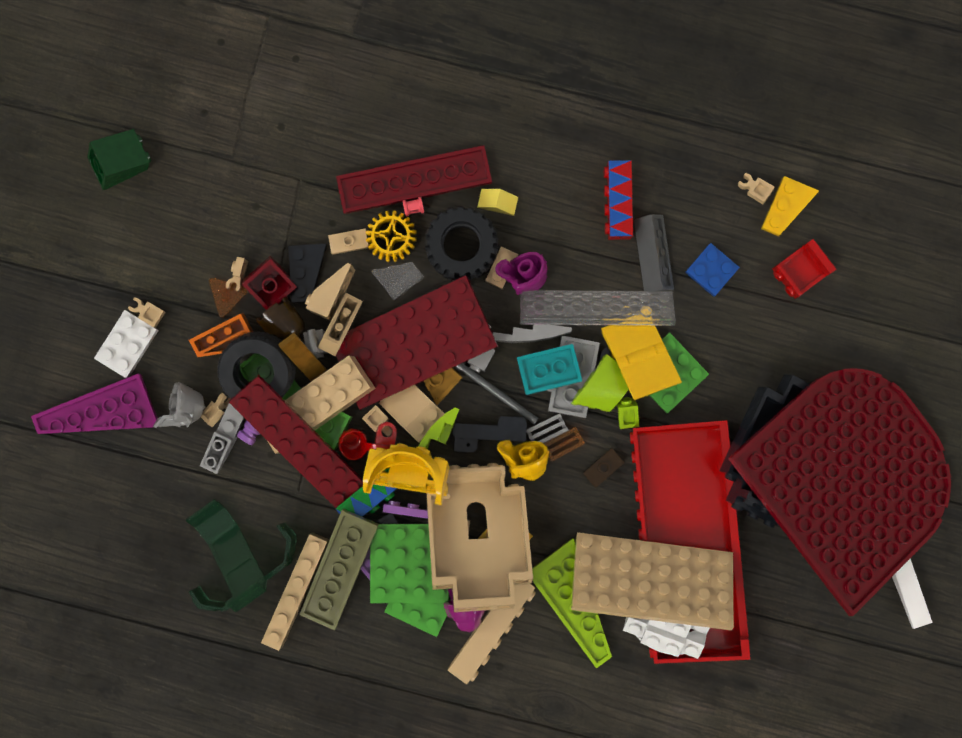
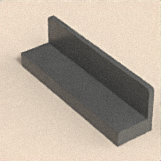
M650 214L635 219L634 226L644 293L674 290L663 215Z

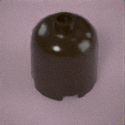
M287 297L282 299L284 303H275L262 313L263 319L261 317L256 319L257 323L266 333L273 334L282 341L292 333H295L300 340L302 339L300 335L304 332L305 323Z

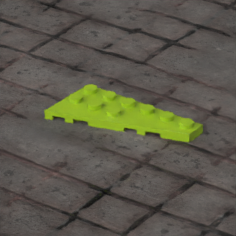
M572 538L532 568V581L593 665L598 668L610 659L612 655L598 613L571 610L576 546L574 538Z

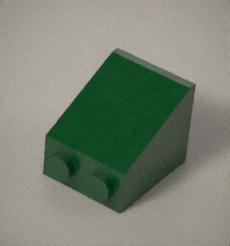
M134 129L90 142L87 158L102 190H107L148 170L149 163L151 162L149 153L144 151L142 139L139 134H136Z

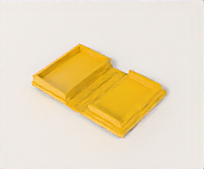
M649 312L601 328L603 337L613 358L617 361L633 400L682 383Z

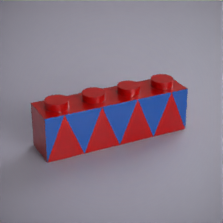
M632 160L608 161L607 167H604L603 171L604 178H607V185H604V197H607V204L604 205V215L608 216V223H605L604 231L605 234H608V240L631 239L633 237Z

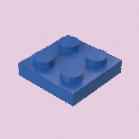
M710 243L685 273L715 297L740 267Z

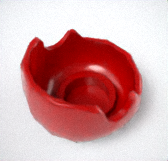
M359 429L344 431L338 440L341 454L348 460L362 458L367 453V450H365L367 438Z

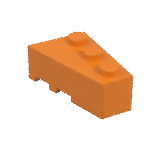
M241 313L193 337L189 342L197 357L222 354L224 349L233 340L245 333L253 332L244 313Z

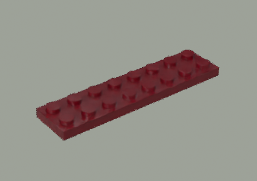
M484 145L336 176L344 214L401 203L403 200L410 201L418 199V197L425 198L492 184Z
M257 375L229 400V403L335 508L363 486V479L260 375Z

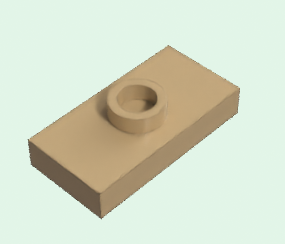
M366 228L328 235L332 255L367 249L369 243L366 242V238H368Z

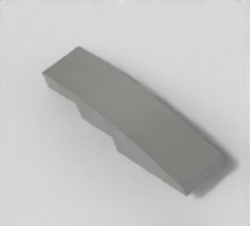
M534 322L532 330L514 327L512 335L493 332L496 342H536L569 334L572 331V327Z

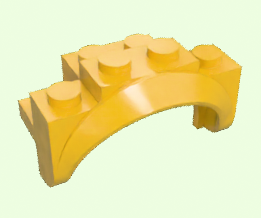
M399 443L397 445L391 444L390 449L387 450L383 448L370 449L363 476L364 493L371 494L373 485L435 494V504L442 505L443 497L448 494L447 478L450 467L448 461L444 458L434 457L433 459L430 450L425 447L418 446L414 448ZM390 467L389 473L384 471L385 469Z

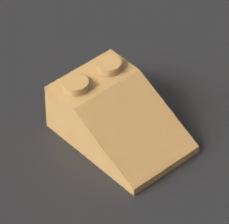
M349 263L345 264L317 287L312 294H309L305 302L307 305L306 309L315 315L331 321L355 273L353 266Z
M416 385L379 402L418 443L421 442L432 425L445 414Z

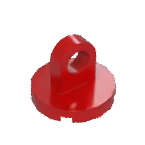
M390 422L381 423L376 430L375 443L365 442V450H376V448L387 450L390 449L391 444L395 445L397 435L395 425ZM385 426H389L392 430L391 435L388 437L382 435V428Z

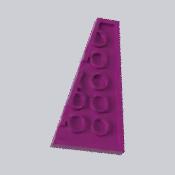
M139 373L31 416L37 434L152 428L158 419L143 378Z

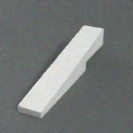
M909 559L892 578L912 629L932 623L911 559Z

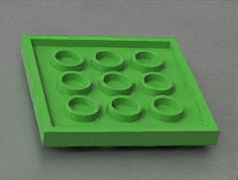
M379 524L370 545V603L449 602L448 589L432 590L428 524Z

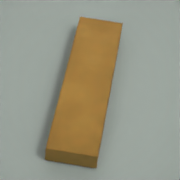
M292 333L278 344L282 351L311 382L327 371L295 333Z

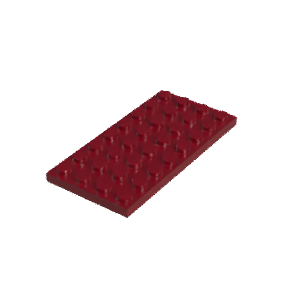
M465 275L349 330L336 357L338 362H340L347 356H354L375 387L373 391L356 402L359 410H362L499 346L471 283Z

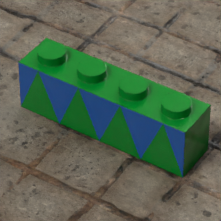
M390 467L385 469L384 471L389 473ZM373 485L371 494L364 493L362 486L335 509L339 514L343 509L362 517L368 512L373 514L380 508L378 505L383 500L387 502L395 496L394 491L397 488Z

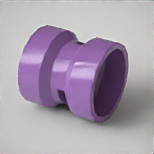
M246 420L244 423L245 428L239 430L236 436L253 446L256 436L260 435V433Z

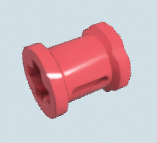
M421 197L411 201L403 200L406 217L414 213H424Z

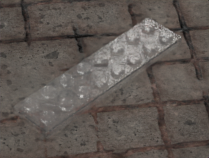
M535 290L524 291L520 294V324L675 326L676 322L672 291L650 293L649 291Z

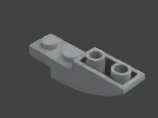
M230 403L226 408L217 431L214 432L200 464L201 467L215 474H218L236 442V435L242 429L246 420Z

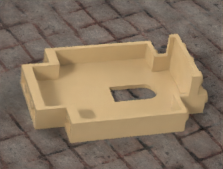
M489 463L487 466H479L478 464H471L467 467L449 466L447 478L448 494L443 497L442 505L435 504V494L427 493L432 590L452 589L454 612L514 608V584L532 583L533 580L525 488L518 484H511L505 487V466L498 465L497 463ZM478 502L485 507L488 538L469 539L467 507L471 503Z

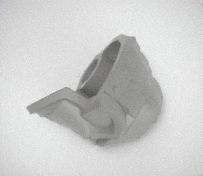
M174 383L169 398L170 414L159 417L153 427H181L184 425L189 427L190 424L197 421L203 414L205 409L203 396L183 383Z

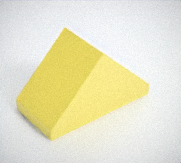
M481 189L477 208L514 216L518 197L502 189Z

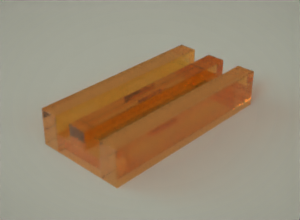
M576 427L545 443V445L549 446L573 432L576 435L550 450L548 449L551 462L585 444ZM576 439L579 440V443L556 454L555 456H552V452L575 441Z

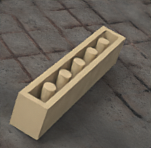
M315 533L309 534L262 639V644L278 651L284 646L321 563L329 539Z
M532 583L514 584V608L489 610L486 613L479 627L474 630L449 665L448 671L465 684L475 680L479 674L477 669L481 664L484 666L490 658L488 654L492 648L497 649L502 641L500 639L504 632L507 634L513 626L512 620L515 616L519 618L525 609L522 606L526 601L530 602L536 594L534 591L535 586Z

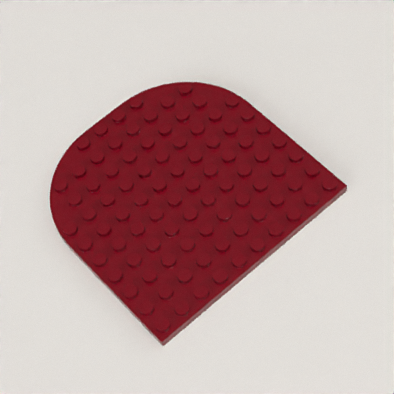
M842 369L830 372L814 380L728 458L848 616H854L933 536L943 521L941 518L945 508H948L950 500L949 463L946 464L943 454L944 447L939 437L912 400L897 384L891 383L883 378L881 374L865 369Z

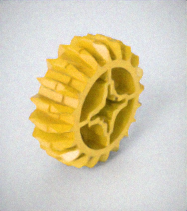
M386 211V217L379 213V220L372 218L375 225L368 224L372 231H366V235L371 236L366 238V242L371 243L368 246L369 250L374 249L372 252L374 256L380 253L378 257L380 260L386 256V262L390 261V257H393L394 262H397L396 256H400L403 260L404 255L402 253L405 252L407 255H410L408 248H415L410 242H417V238L411 237L417 234L416 230H411L415 227L414 223L408 224L410 222L409 217L403 220V213H400L398 217L396 211H393L392 216H390L389 211ZM389 223V227L386 230L378 232L382 225ZM396 223L405 228L407 236L396 231ZM393 230L396 237H392V240L389 242V238L386 236H390ZM376 237L386 241V250L378 246ZM405 241L399 249L392 251L396 243Z

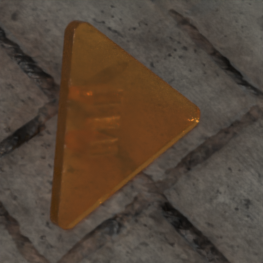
M210 278L209 283L219 317L224 318L248 293V290L242 285L240 292L236 291V283L231 284V288L227 289V281Z

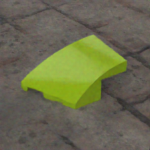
M607 354L604 355L595 371L588 377L584 386L578 390L571 404L610 412L629 390L617 361Z
M453 408L440 417L425 434L419 446L428 448L431 439L446 444L460 409Z

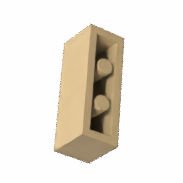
M348 293L344 294L318 346L319 349L336 356L363 301Z

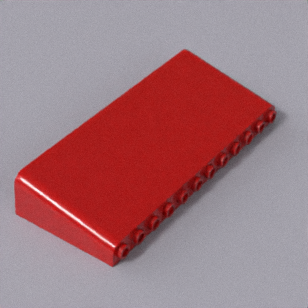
M728 420L633 428V432H630V442L634 444L635 451L632 452V462L636 463L637 470L633 471L634 482H638L635 498L636 502L640 503V509L637 510V519L641 521L642 529H639V540L733 552L734 628L732 630L710 628L706 635L705 646L698 659L686 654L676 657L649 647L650 658H654V664L750 660L737 510L731 507L732 504L726 501L734 482L726 479V474L719 471L730 449Z

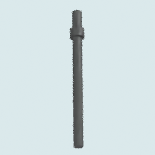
M465 362L453 367L458 372L461 371L531 423L535 424L538 420V417L467 367Z

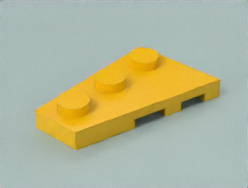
M784 176L761 229L779 236L819 190Z

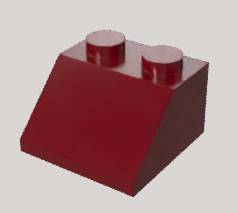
M271 255L242 280V285L266 310L275 303L279 304L283 298L297 288L289 275Z

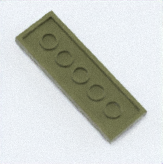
M346 509L341 511L299 615L332 630L337 628L379 526L378 523Z

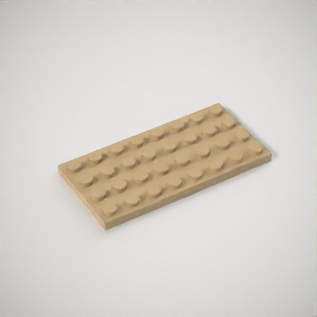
M577 532L571 610L732 630L734 628L733 552Z

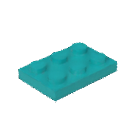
M573 344L517 357L526 395L582 382Z

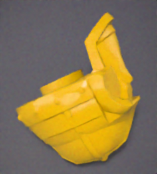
M510 440L498 443L497 450L504 458L506 465L509 466L512 479L521 477L526 480L535 481L546 471L549 451L547 445L542 442L529 441L514 446Z

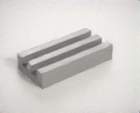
M559 413L527 429L526 433L530 441H535V438L562 426V430L538 441L544 443L569 430ZM556 419L559 420V423L534 435L531 434L532 431Z

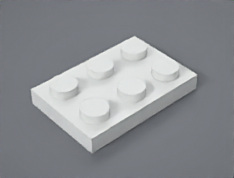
M124 310L94 359L123 377L128 378L159 330Z

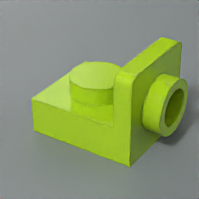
M630 397L622 398L616 405L620 429L639 427L638 405L636 401Z

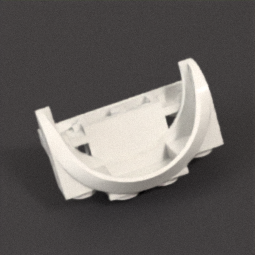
M626 617L623 631L636 635L641 644L647 645L656 651L676 657L686 654L698 659L705 646L706 635L710 628Z

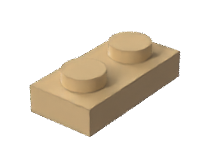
M500 247L485 282L503 289L506 280L496 274L495 267L501 260L507 259L510 262L518 254Z

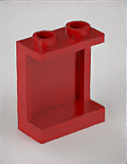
M812 239L772 268V270L774 271L775 278L779 282L782 281L785 285L787 294L796 299L827 275L834 272L836 268L815 240Z

